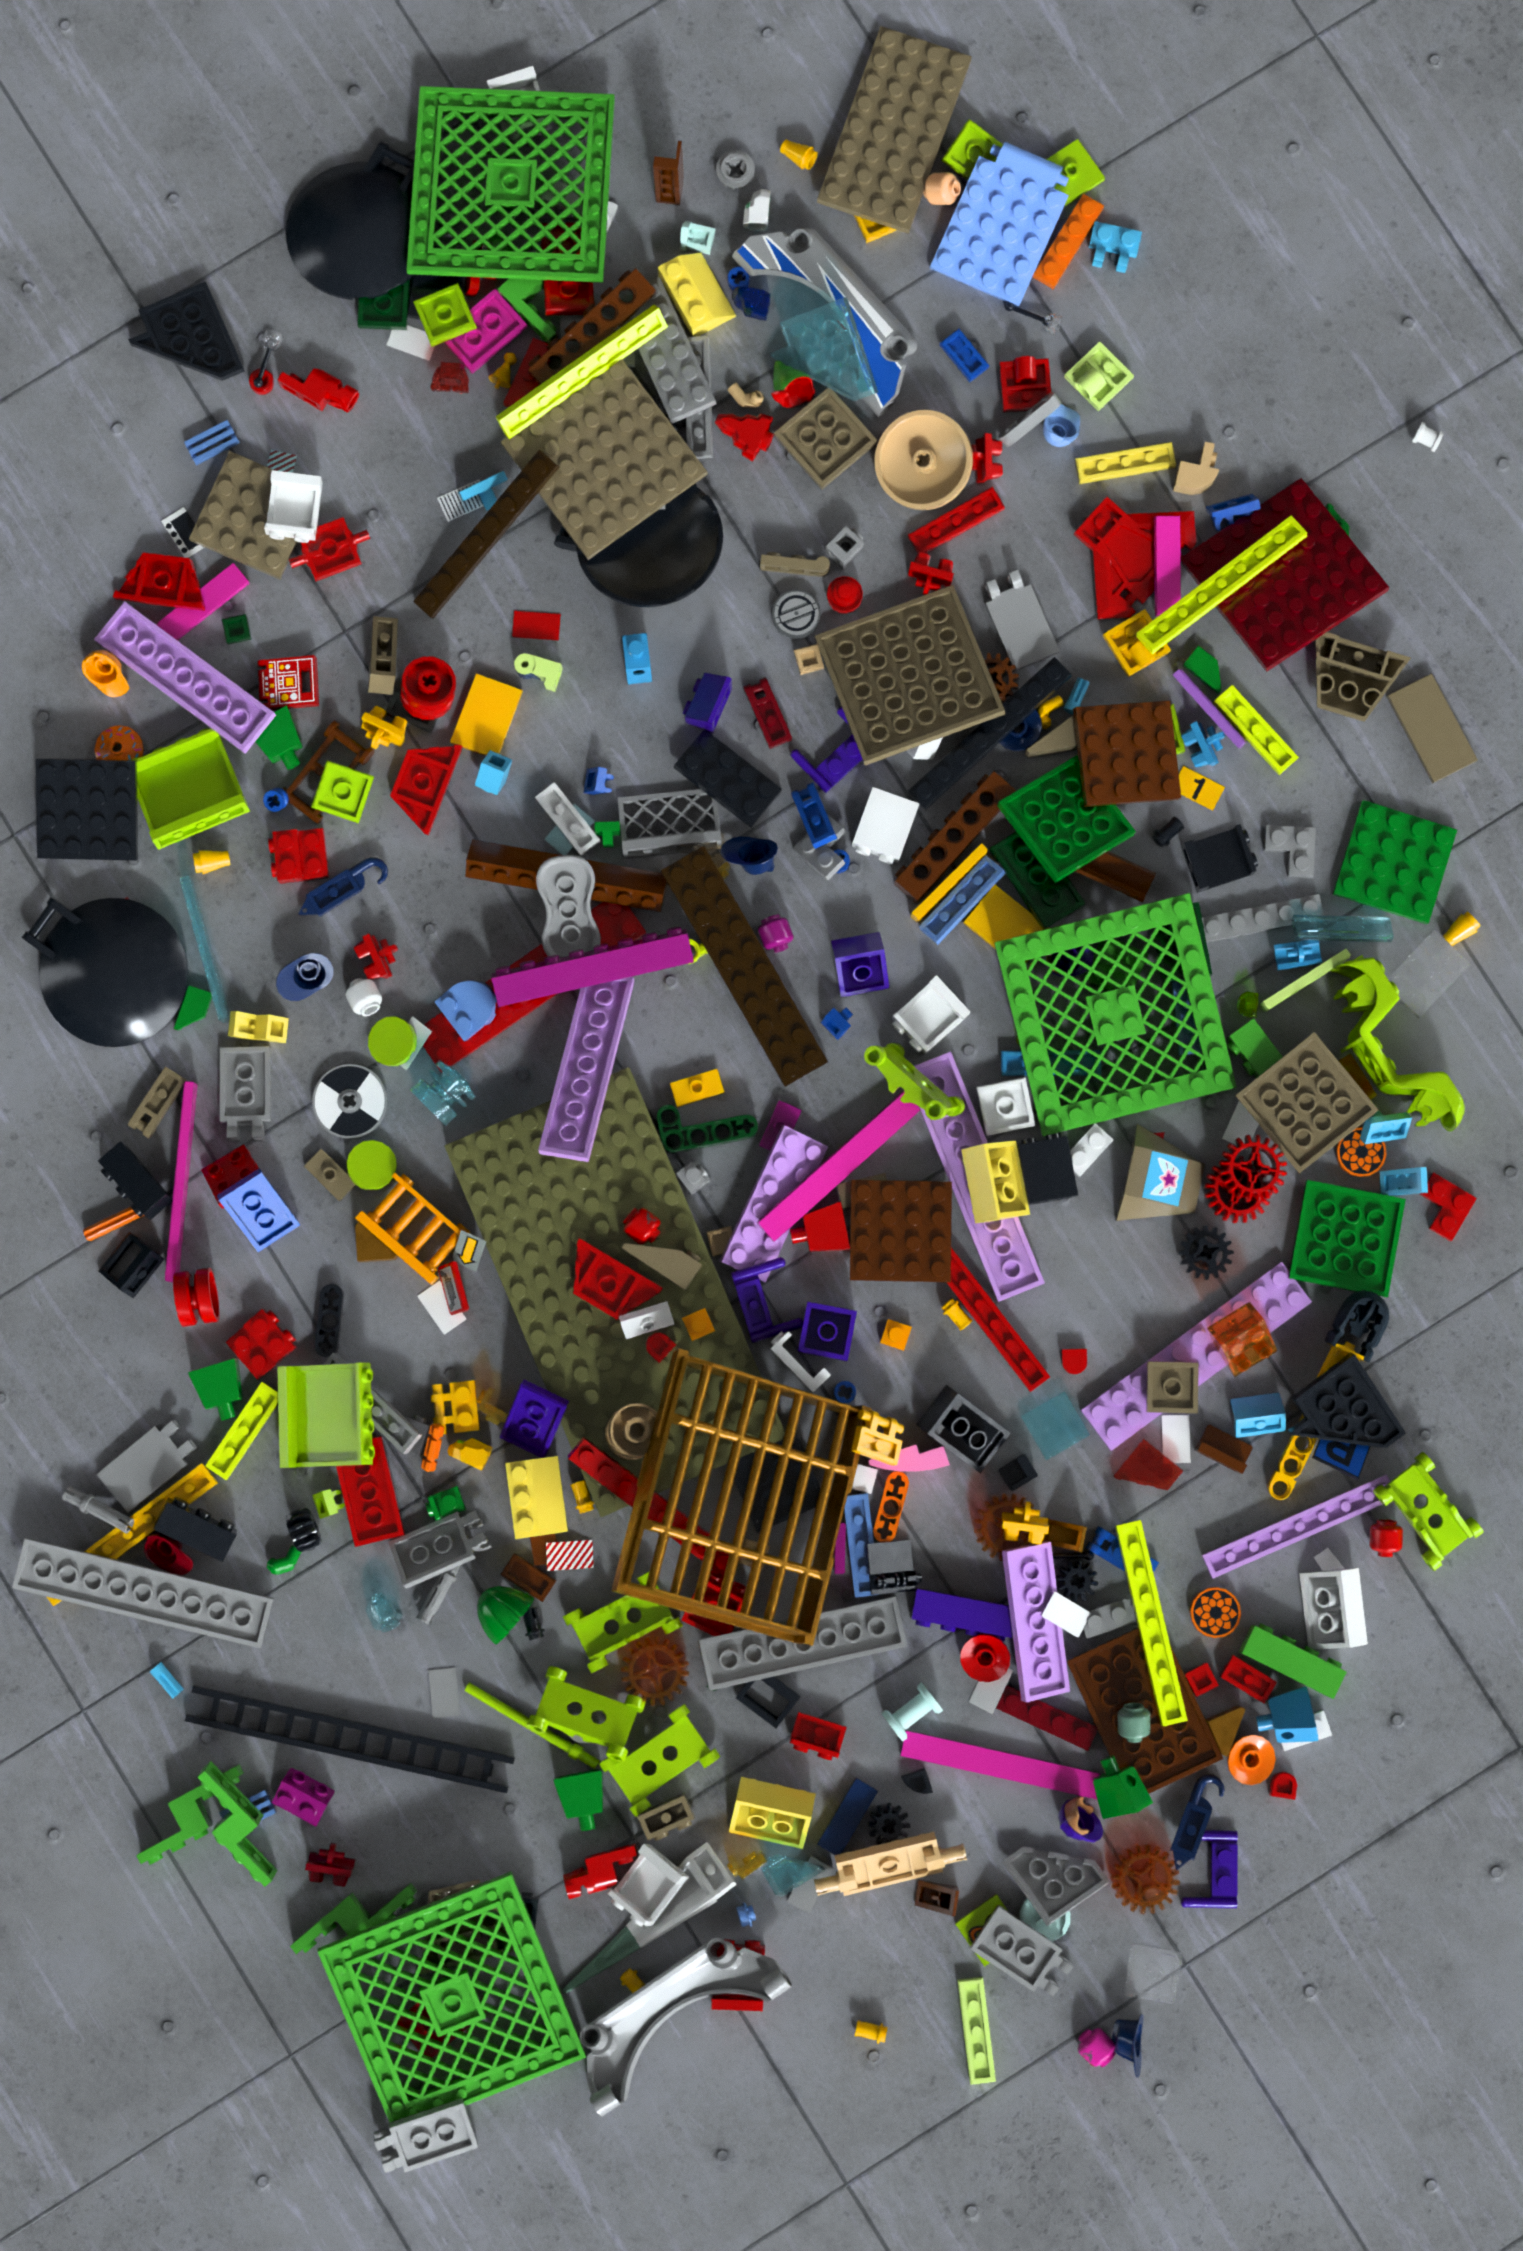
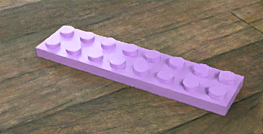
M126 602L120 606L94 638L97 644L114 654L120 661L245 754L276 716L273 711Z
M633 977L580 988L538 1149L540 1154L589 1162L635 982Z

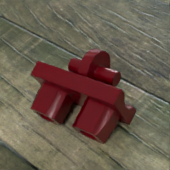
M331 1843L329 1850L320 1848L319 1853L310 1852L305 1870H308L309 1881L323 1882L324 1874L326 1873L334 1875L332 1884L345 1887L348 1878L352 1875L356 1859L346 1858L345 1852L336 1851L337 1844Z

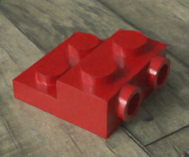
M323 828L272 832L273 838L268 839L269 851L275 854V862L271 863V872L273 878L277 877V881L280 884L329 878Z
M261 1309L239 1331L225 1342L257 1380L264 1377L297 1348L293 1343L296 1341V1338L287 1328L283 1331L277 1324L280 1321L279 1318L271 1310L267 1312L265 1309Z
M717 1571L710 1572L703 1602L717 1606L724 1578L721 1573ZM733 1582L727 1609L740 1612L746 1586L742 1583ZM687 1612L684 1613L681 1621L714 1637L732 1633L734 1628L733 1625Z

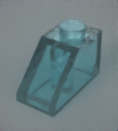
M779 1854L769 1858L766 1861L767 1865L761 1868L775 1896H784L825 1871L822 1865L790 1856H780Z

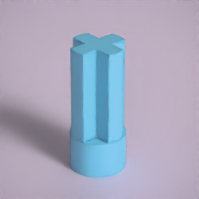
M1080 677L1077 678L1069 699L1063 708L1064 711L1074 715L1073 709L1081 706L1080 704L1089 686V681L1083 680Z
M162 1662L150 1671L152 1676L172 1699L184 1690Z

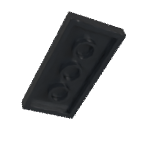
M705 729L673 767L750 828H752L782 791V788Z

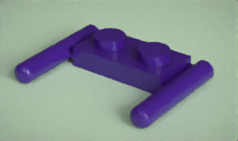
M840 706L837 709V714L848 724L843 709ZM853 735L844 741L817 768L797 749L792 750L790 753L791 758L825 793L830 791L833 786L862 761Z
M782 1257L731 1273L752 1343L776 1336L781 1331L786 1333L803 1327V1320L801 1318L773 1326L758 1277L759 1274L784 1267L785 1260Z
M1205 1830L1201 1841H1211V1898L1183 1897L1181 1899L1182 1907L1237 1908V1831Z

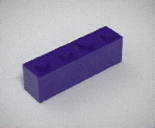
M916 1588L911 1612V1619L916 1620L915 1625L930 1627L931 1623L940 1624L941 1630L955 1632L956 1628L966 1629L965 1634L971 1636L979 1635L982 1632L1000 1638L1004 1642L1006 1637L1012 1638L1009 1605Z

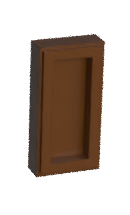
M515 1553L500 1574L541 1602L545 1600L557 1581Z

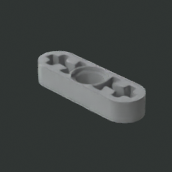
M1054 392L1049 393L999 434L998 439L1006 448L1010 447L1061 405V400Z

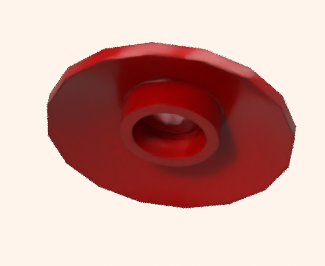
M979 1634L971 1637L964 1643L960 1652V1662L963 1670L971 1678L979 1682H992L999 1680L1006 1674L1010 1666V1652L1007 1645L1000 1638L990 1634ZM989 1652L991 1656L985 1658L982 1653Z

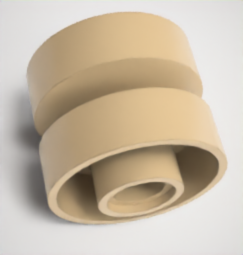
M633 1403L613 1413L605 1427V1439L610 1450L618 1457L626 1460L643 1458L648 1451L657 1412L648 1405Z

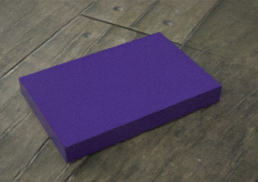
M523 1379L499 1438L540 1458H545L569 1401Z

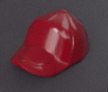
M160 1532L147 1537L143 1550L146 1558L153 1565L178 1575H185L191 1571L194 1563L189 1556L181 1551V1542Z

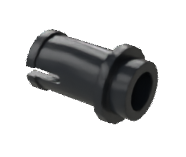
M1174 816L1160 830L1156 829L1152 838L1158 846H1168L1170 844L1169 841L1184 829V825Z
M537 1607L529 1608L523 1615L527 1630L525 1636H528L529 1641L544 1637L543 1632L545 1629L541 1628Z

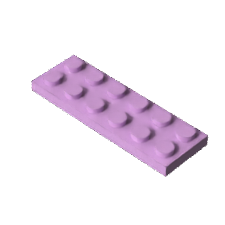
M782 1125L720 1258V1262L734 1269L741 1270L778 1257L791 1227L774 1242L757 1222L820 1166L828 1146ZM771 1271L759 1274V1280L766 1283Z
M1043 1541L1041 1544H1029L1003 1550L1002 1556L1021 1701L1030 1702L1070 1692L1062 1628L1042 1617L1054 1592H1057L1051 1542Z

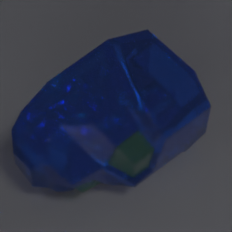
M736 287L733 290L732 300L736 308L742 310L746 317L767 320L771 293L751 287Z

